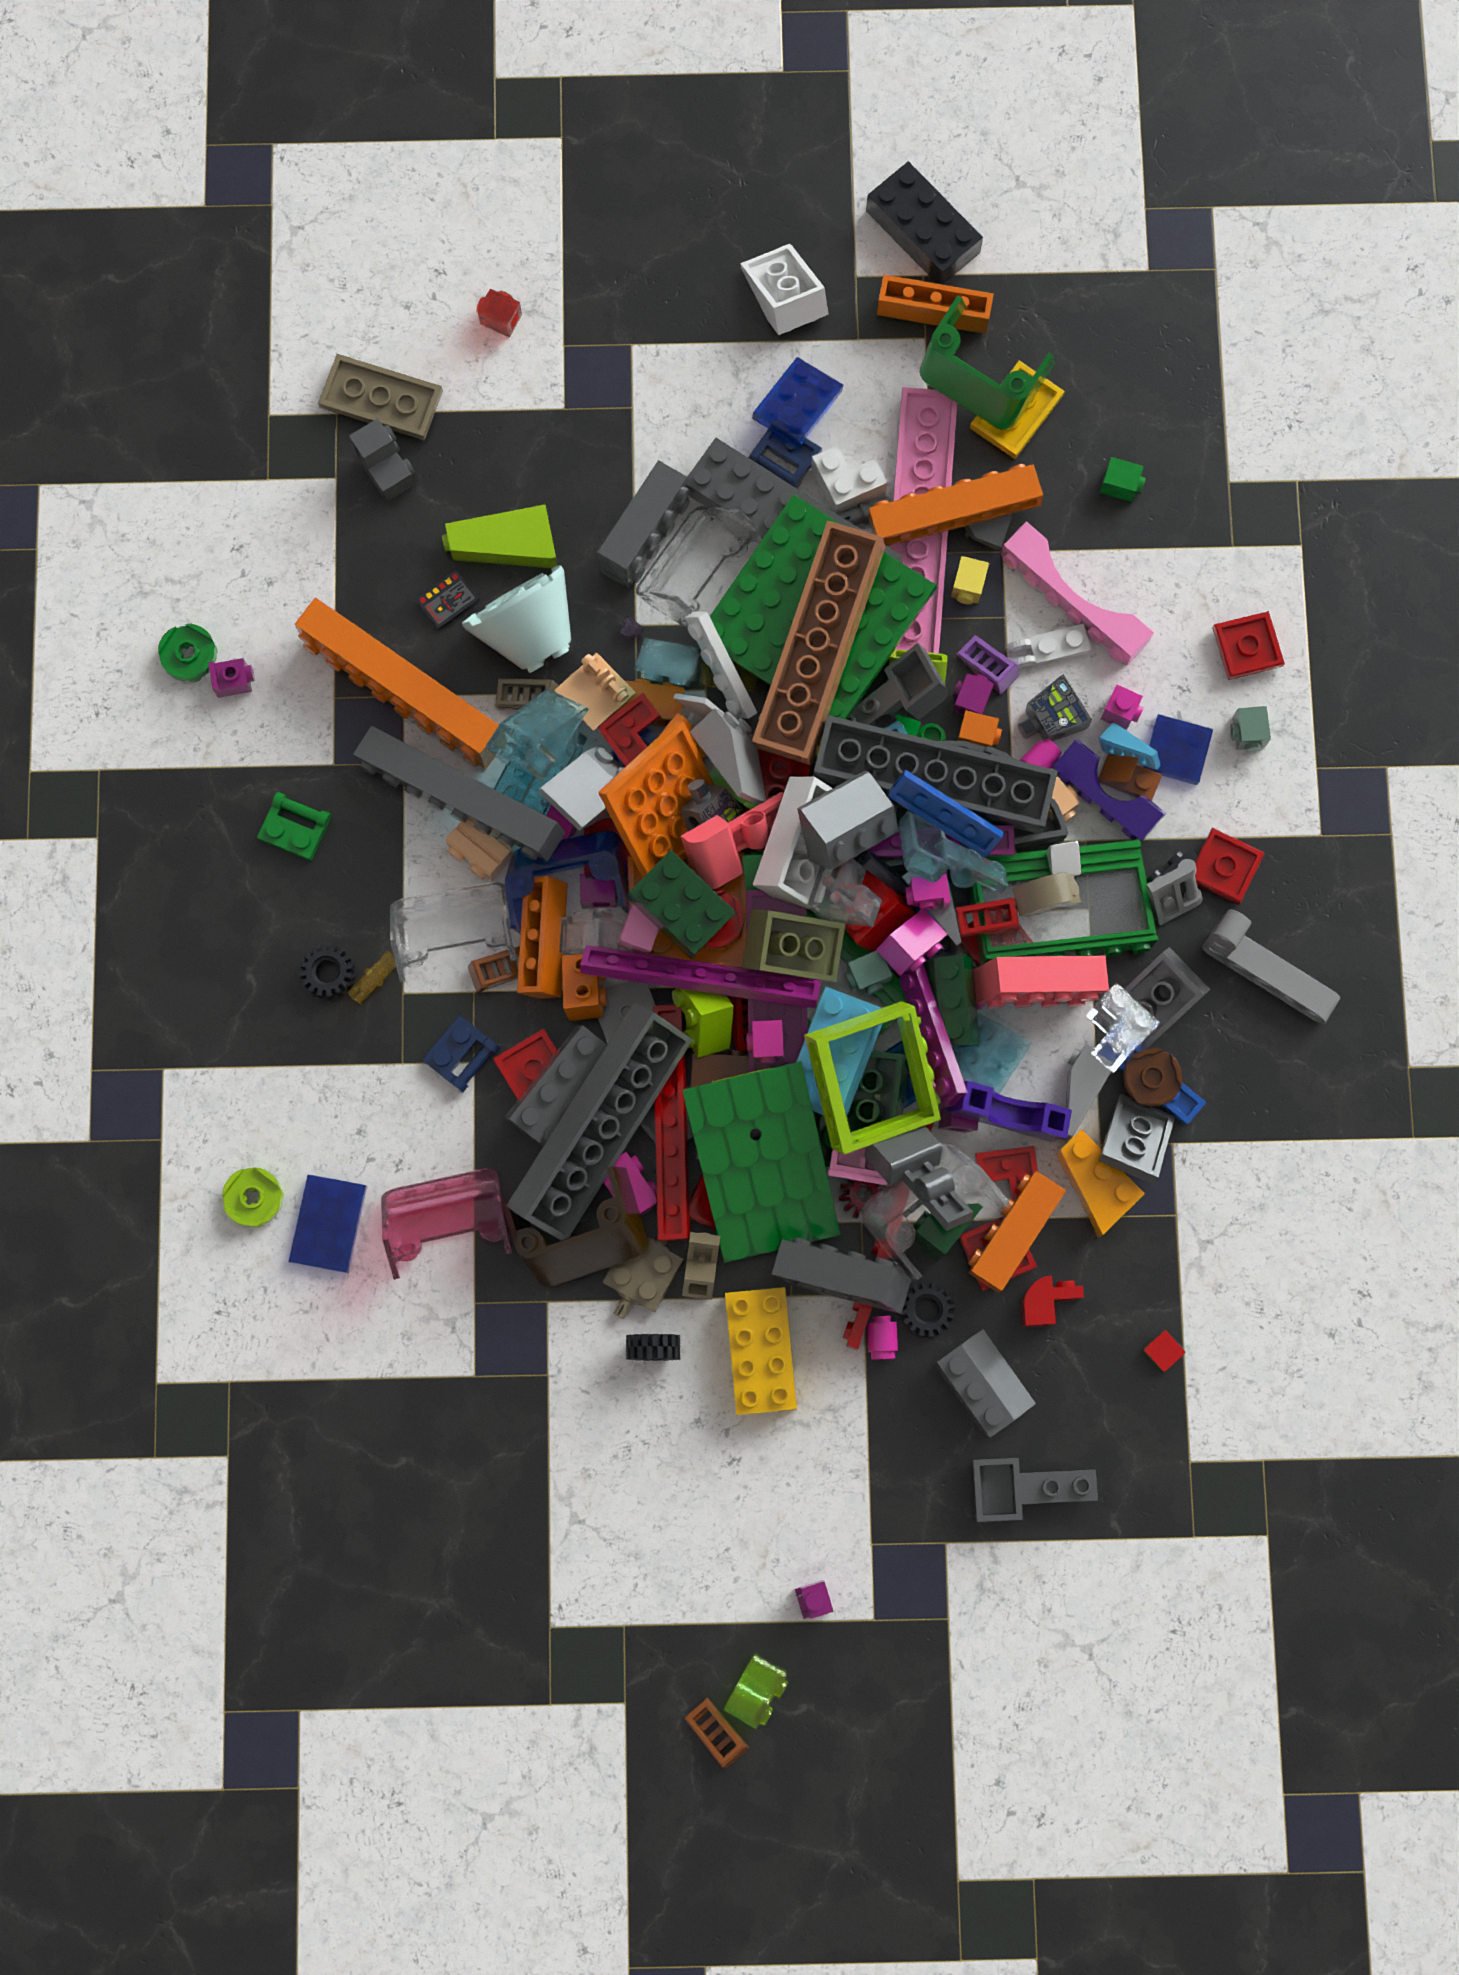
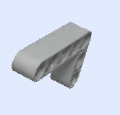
M1229 909L1217 922L1203 944L1202 949L1216 960L1312 1020L1325 1024L1338 1004L1340 996L1332 989L1245 936L1251 921L1240 912Z

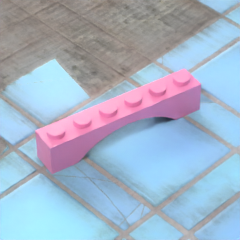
M1027 521L1003 545L1001 556L1005 564L1011 569L1016 568L1024 575L1025 581L1030 586L1038 587L1045 593V598L1054 606L1061 607L1072 623L1076 625L1084 623L1088 636L1094 642H1101L1109 649V654L1116 661H1122L1128 665L1150 642L1154 632L1133 614L1117 613L1102 609L1077 595L1064 582L1055 568L1050 555L1048 540Z

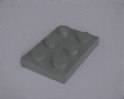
M1120 1093L1115 1103L1098 1161L1154 1185L1160 1174L1175 1116L1154 1107L1137 1104L1132 1098Z

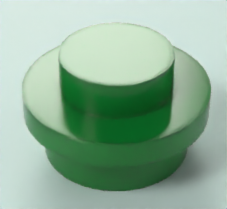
M934 723L922 726L917 737L933 741H946L944 729Z

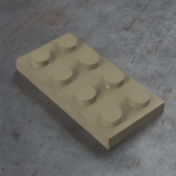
M336 354L318 405L319 408L367 423H371L378 418L383 426L389 425L392 431L425 441L443 393V388L434 383Z

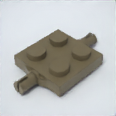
M658 1236L655 1240L648 1238V1249L642 1257L611 1267L602 1282L616 1290L622 1297L613 1313L623 1319L632 1303L642 1305L656 1312L685 1261L670 1252L665 1246L668 1241L660 1242Z

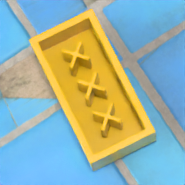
M785 1287L725 1293L736 1416L797 1410Z

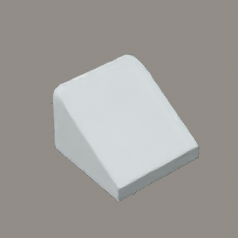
M1078 841L1049 846L1046 854L1051 875L1066 872L1067 875H1081Z

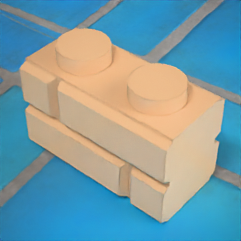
M469 820L466 823L460 822L457 828L446 838V843L450 847L447 850L448 853L459 862L465 859L471 864L470 871L479 879L483 880L487 877L492 882L513 859V851L498 841L497 837L491 832L487 836L475 829L473 822Z

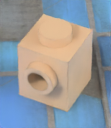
M1057 776L1052 798L1057 802L1065 823H1068L1076 816L1074 811L1079 805L1077 801L1078 795L1071 786H1065ZM1049 807L1048 817L1053 821L1054 816Z

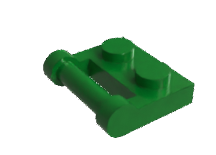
M277 792L257 838L259 841L311 862L329 825L332 814L324 810L319 812L288 799L287 795L281 792ZM285 809L316 822L314 830L281 817L282 810Z

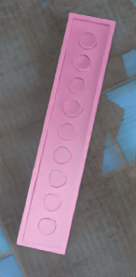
M902 387L893 501L900 500L902 496L910 493H915L916 495L926 493L929 489L936 486H943V488L951 486L957 403L935 389ZM948 531L890 546L891 549L903 556L904 565L937 585V589L895 650H909L919 643L925 648L926 652L939 653Z

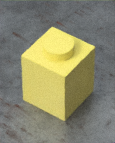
M961 556L951 597L956 598L958 602L963 604H979L989 563Z

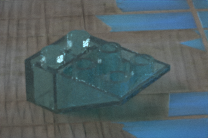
M645 638L634 670L640 672V677L646 680L662 682L663 677L669 678V683L690 687L691 682L698 683L702 661L701 649L699 647Z
M546 689L502 721L485 748L504 764L543 782L589 709L569 698Z
M977 1012L981 1046L955 1048L953 1052L961 1075L972 1082L993 1087L994 1091L1000 1094L1032 1043L1008 1027Z

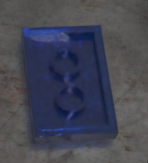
M796 357L755 409L752 419L797 447H800L841 394L844 385L799 357Z
M308 1174L288 1262L349 1274L367 1186Z

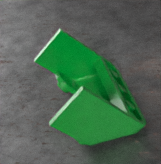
M957 295L932 335L920 365V376L927 385L998 430L1008 431L1016 426L1054 367V356L1048 352L1033 377L1023 371H1013L1005 377L1001 385L954 356L961 341L954 325L966 308L963 299Z

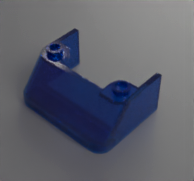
M602 831L562 839L548 862L539 857L536 860L530 859L521 852L522 848L517 849L510 858L505 878V891L510 926L519 934L521 933L522 900L532 892L535 876L589 866L591 874L600 881L615 880L619 907L627 914L629 912V899L627 898L629 894V880L625 846L622 838L613 831Z

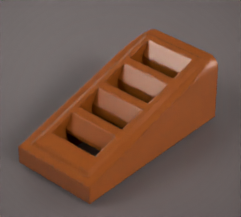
M520 946L470 962L468 970L477 993L518 979V968L513 956L518 955L519 957ZM502 960H507L511 973L507 974ZM493 963H495L498 970V977H495L491 966ZM482 967H484L486 976H487V978H488V980H486V981H485V979H484V977H483V974H482V971H481V969H480V968H482Z
M706 1698L684 1718L723 1768L727 1769L749 1749V1746L709 1698ZM710 1711L712 1716L699 1726L697 1721ZM718 1721L720 1726L707 1736L705 1731ZM726 1731L728 1736L716 1746L713 1741ZM734 1741L736 1746L724 1756L722 1751Z

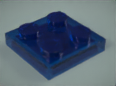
M1158 714L1148 746L1157 751L1160 767L1157 770L1146 766L1143 767L1165 777L1198 785L1213 729Z

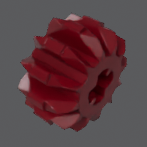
M847 1179L852 1186L841 1183L840 1189L849 1194H842L838 1199L841 1202L849 1201L844 1206L843 1211L848 1212L853 1207L855 1209L852 1216L853 1219H857L860 1211H863L864 1219L868 1221L870 1219L869 1210L876 1216L881 1214L876 1204L882 1207H886L888 1204L885 1199L879 1197L889 1194V1189H878L881 1184ZM861 1188H866V1193L868 1191L871 1192L872 1196L868 1197L867 1202H861L862 1198L857 1199L856 1197Z

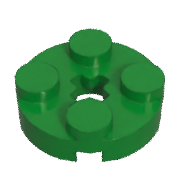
M185 624L186 626L178 628L175 626L169 629L159 642L158 653L161 664L165 671L177 680L198 682L210 672L208 662H216L218 649L211 635L201 626L195 624ZM190 646L194 647V655L184 659L181 650L183 648L188 650Z

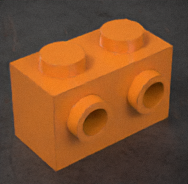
M584 953L562 956L563 1008L569 1021L604 1017V1006H608L607 990L603 988V980L607 979V977L580 973Z

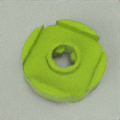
M256 1167L241 1169L233 1173L223 1187L224 1209L226 1214L240 1225L261 1227L272 1221L279 1213L284 1192L277 1178L267 1170ZM257 1189L260 1200L258 1203L253 1202L248 1205L246 1203L248 1201L246 1193L248 1191L254 1192Z

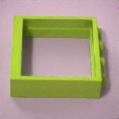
M901 1001L804 1035L831 1147L843 1155L941 1120L937 1105L940 1103V1099L934 1092L932 1083L934 1081V1073L927 1062L926 1053L928 1052V1047L925 1039L921 1036L919 1028L921 1017L916 1015L915 1006ZM897 1018L918 1109L850 1133L828 1042Z

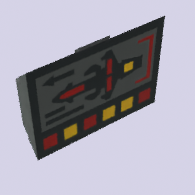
M455 569L417 596L415 600L432 623L439 629L479 600V598Z

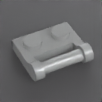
M1182 860L1178 864L1177 869L1164 876H1159L1147 884L1153 915L1159 925L1180 916L1202 903V893L1197 888L1195 878L1197 868L1193 860ZM1184 882L1186 888L1183 898L1179 885Z

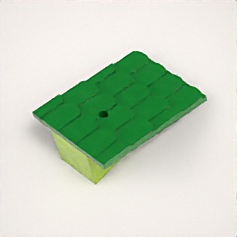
M802 1061L712 1081V1083L682 1090L717 1234L720 1236V1247L724 1263L779 1250L781 1240L792 1242L793 1238L796 1237L813 1242L840 1235ZM755 1128L761 1131L760 1138L756 1140L750 1137V1131Z

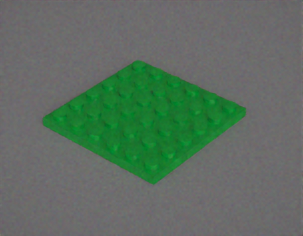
M794 494L710 615V619L731 661L771 686L827 520L838 523ZM885 552L877 570L828 714L830 716L848 719L937 589L936 584Z

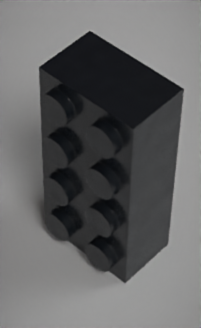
M909 161L867 195L866 212L936 284L943 285L980 254L983 236Z

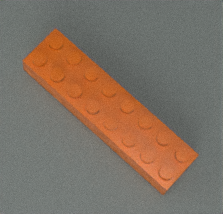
M316 597L295 622L294 625L299 632L298 637L304 642L303 647L315 656L319 653L327 658L325 662L334 670L339 672L342 669L350 674L348 678L354 684L361 688L363 685L372 690L371 694L382 703L390 702L395 706V712L403 718H413L418 722L417 727L428 735L434 733L440 737V743L450 751L457 749L463 753V759L473 767L480 765L487 769L506 744L502 728L499 724Z

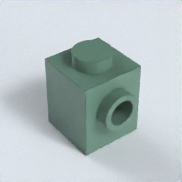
M1267 706L1237 709L1233 715V724L1230 725L1231 740L1236 741L1237 750L1246 749V752H1258L1263 750V747H1266L1269 743L1271 735Z
M877 951L849 962L847 965L848 972L844 973L851 989L856 988L859 995L866 992L867 996L883 989L882 985L890 982L893 976L886 960Z

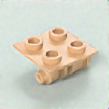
M595 653L593 656L587 654L581 661L583 665L554 690L592 731L596 730L597 727L636 694L598 653Z

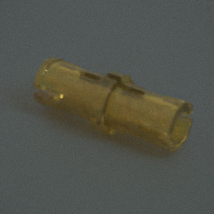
M386 950L370 969L366 968L363 971L365 975L347 993L361 1005L377 986L381 987L384 984L383 980L401 962Z

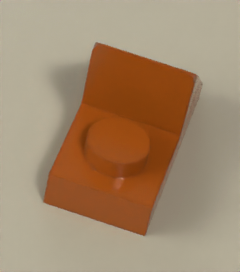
M1108 755L1098 780L1101 784L1138 798L1145 795L1152 801L1162 774L1137 765L1139 759L1137 757Z

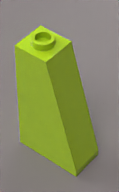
M546 505L445 524L447 534L442 535L445 552H451L453 560L543 568L558 566Z

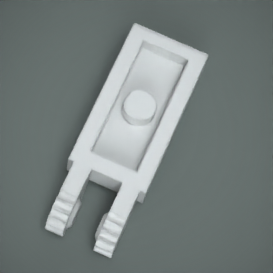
M1084 623L1031 636L1028 639H1020L1007 645L1009 652H1018L1026 649L1031 651L1032 655L1013 660L1018 665V669L1033 665L1037 667L1091 652Z

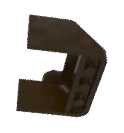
M610 1166L606 1168L615 1197L603 1201L597 1209V1219L600 1228L548 1246L543 1234L538 1229L531 1228L529 1221L506 1206L508 1202L502 1204L515 1249L539 1283L544 1286H557L640 1258L646 1253L649 1242L625 1167Z

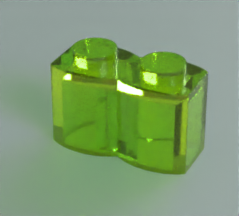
M754 1653L723 1710L754 1729L757 1728L759 1723L765 1725L773 1711V1708L769 1707L770 1702L774 1696L781 1697L789 1682L784 1679L786 1671Z

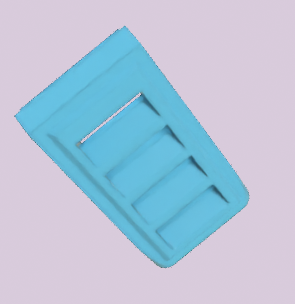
M1112 723L1099 737L1102 751L1108 754L1139 758L1137 764L1155 770L1160 767L1157 751L1116 723Z

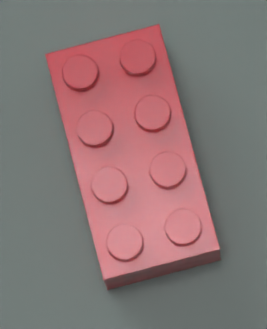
M1105 956L996 957L973 969L976 1004H987L989 1009L1003 1008L1005 1004H1014L1015 1008L1031 1007L1032 1003H1041L1043 1008L1059 1006V1003H1068V1007H1080L1086 1005L1085 1001L1098 1000V995L1109 991Z

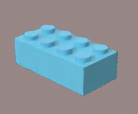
M825 987L808 1033L881 1009V1007ZM882 1024L828 1042L846 1117ZM804 1041L797 1062L802 1061L812 1110L824 1115L806 1041Z

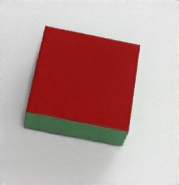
M1163 1330L1142 1350L1162 1373L1186 1353L1166 1330Z

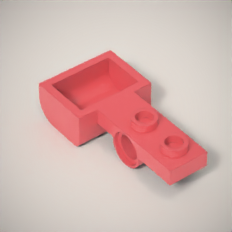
M782 792L730 822H726L716 815L681 835L690 868L711 889L719 888L743 873L738 852L747 847L750 849L766 847L784 795Z

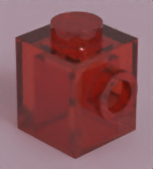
M489 289L486 297L482 296L476 308L481 325L509 338L522 316L520 302L514 300L510 294L504 291L497 292Z

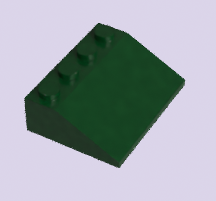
M877 1051L871 1052L847 1114L850 1133L903 1114L908 1073L906 1055ZM813 1111L825 1166L830 1167L833 1149L824 1115Z

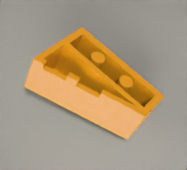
M1081 1129L1056 1155L1072 1188L1074 1187L1082 1203L1081 1206L1084 1212L1087 1213L1094 1227L1097 1238H1099L1145 1193L1123 1171L1099 1162L1101 1149Z

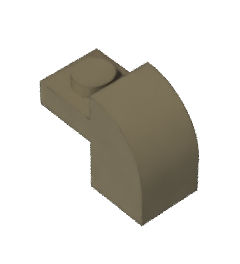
M1066 872L1038 878L1012 888L1020 917L1038 915L1057 907H1067L1081 903L1079 886L1074 876L1067 875Z
M690 1232L682 1296L712 1300L720 1236L709 1233Z

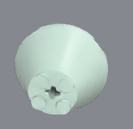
M561 565L552 568L553 573L549 576L541 573L485 606L486 609L477 615L474 613L462 622L463 627L521 669L527 668L529 673L543 666L545 658L550 655L554 659L569 651L568 648L570 646L568 643L571 642L565 574Z

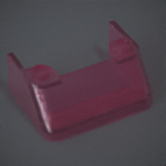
M484 1168L393 1188L382 1195V1241L394 1280L400 1278L399 1261H410L416 1258L422 1250L423 1242L479 1230L481 1237L485 1240L496 1242L502 1239L506 1255L512 1253L510 1229L502 1205L504 1204L501 1184L495 1169Z

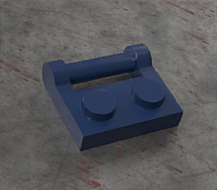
M775 419L751 452L749 459L798 489L803 478L811 468L812 456L821 453L822 447ZM766 450H769L796 467L797 470L793 474L763 454Z
M459 1015L422 1061L464 1093L469 1087L467 1083L492 1053L496 1054L500 1046ZM479 1042L483 1047L458 1077L452 1072L474 1045Z

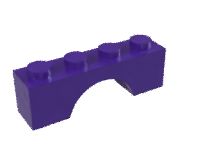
M1079 739L1074 740L1053 765L1058 770L1057 776L1066 785L1073 783L1080 790L1077 794L1087 803L1091 804L1094 801L1102 808L1099 811L1100 814L1110 822L1116 820L1124 826L1121 831L1131 840L1138 838L1140 841H1143L1167 813L1145 795L1130 801L1118 800L1108 795L1098 780L1097 770L1100 757Z
M968 1080L964 1081L968 1093L953 1107H947L946 1113L1046 1141L1067 1139L1072 1113L1071 1109L1050 1103L1029 1102L1009 1098L996 1093L993 1087Z

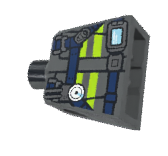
M1063 674L1028 702L1025 711L1029 718L1019 723L1018 729L1025 739L1039 733L1043 740L1048 738L1051 741H1055L1087 729L1092 718Z
M703 779L694 780L688 785L692 798L681 810L687 831L694 829L716 815L726 822H730L745 813L728 789L711 784L706 785Z

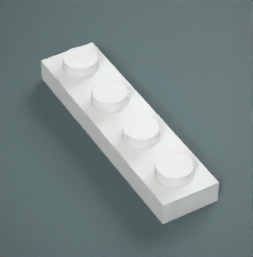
M692 612L686 616L685 619L689 625L688 631L692 638L697 641L701 649L703 661L710 666L714 674V683L723 692L727 700L726 707L735 718L749 719L757 714L708 613Z

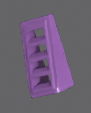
M976 635L956 654V657L975 674H981L987 677L989 682L994 683L992 689L999 694H1002L1019 676L1017 664ZM977 648L981 649L973 659L970 657ZM986 656L989 657L982 665L979 664ZM996 663L998 666L990 672L989 670Z

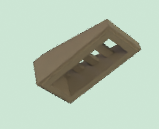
M498 678L495 706L497 708L556 712L558 694L554 690L558 687V684L553 680ZM509 687H513L511 701L507 700ZM520 688H524L522 701H519ZM532 689H536L534 701H531Z

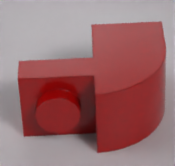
M1052 1275L1035 1281L1027 1288L1022 1297V1327L1052 1326L1056 1324L1054 1301L1080 1300L1084 1298L1083 1286H1075V1281L1057 1282V1287H1053Z

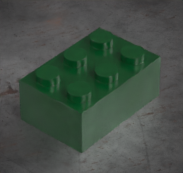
M672 850L636 884L627 896L691 960L736 913Z

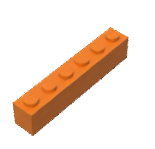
M1019 464L1011 467L1006 472H989L983 475L982 478L972 481L970 479H962L953 486L945 488L943 486H936L929 489L926 493L919 495L915 493L906 494L900 500L893 502L887 500L879 501L869 508L868 520L872 533L882 536L885 545L891 546L1041 506L1043 492L1034 464L1028 466Z

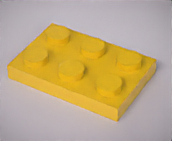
M1020 360L1010 371V373L1018 370L1023 371L1032 377L1036 373V371ZM1045 379L1014 428L1008 431H1001L976 416L970 424V429L1016 459L1064 396L1065 391L1048 379Z

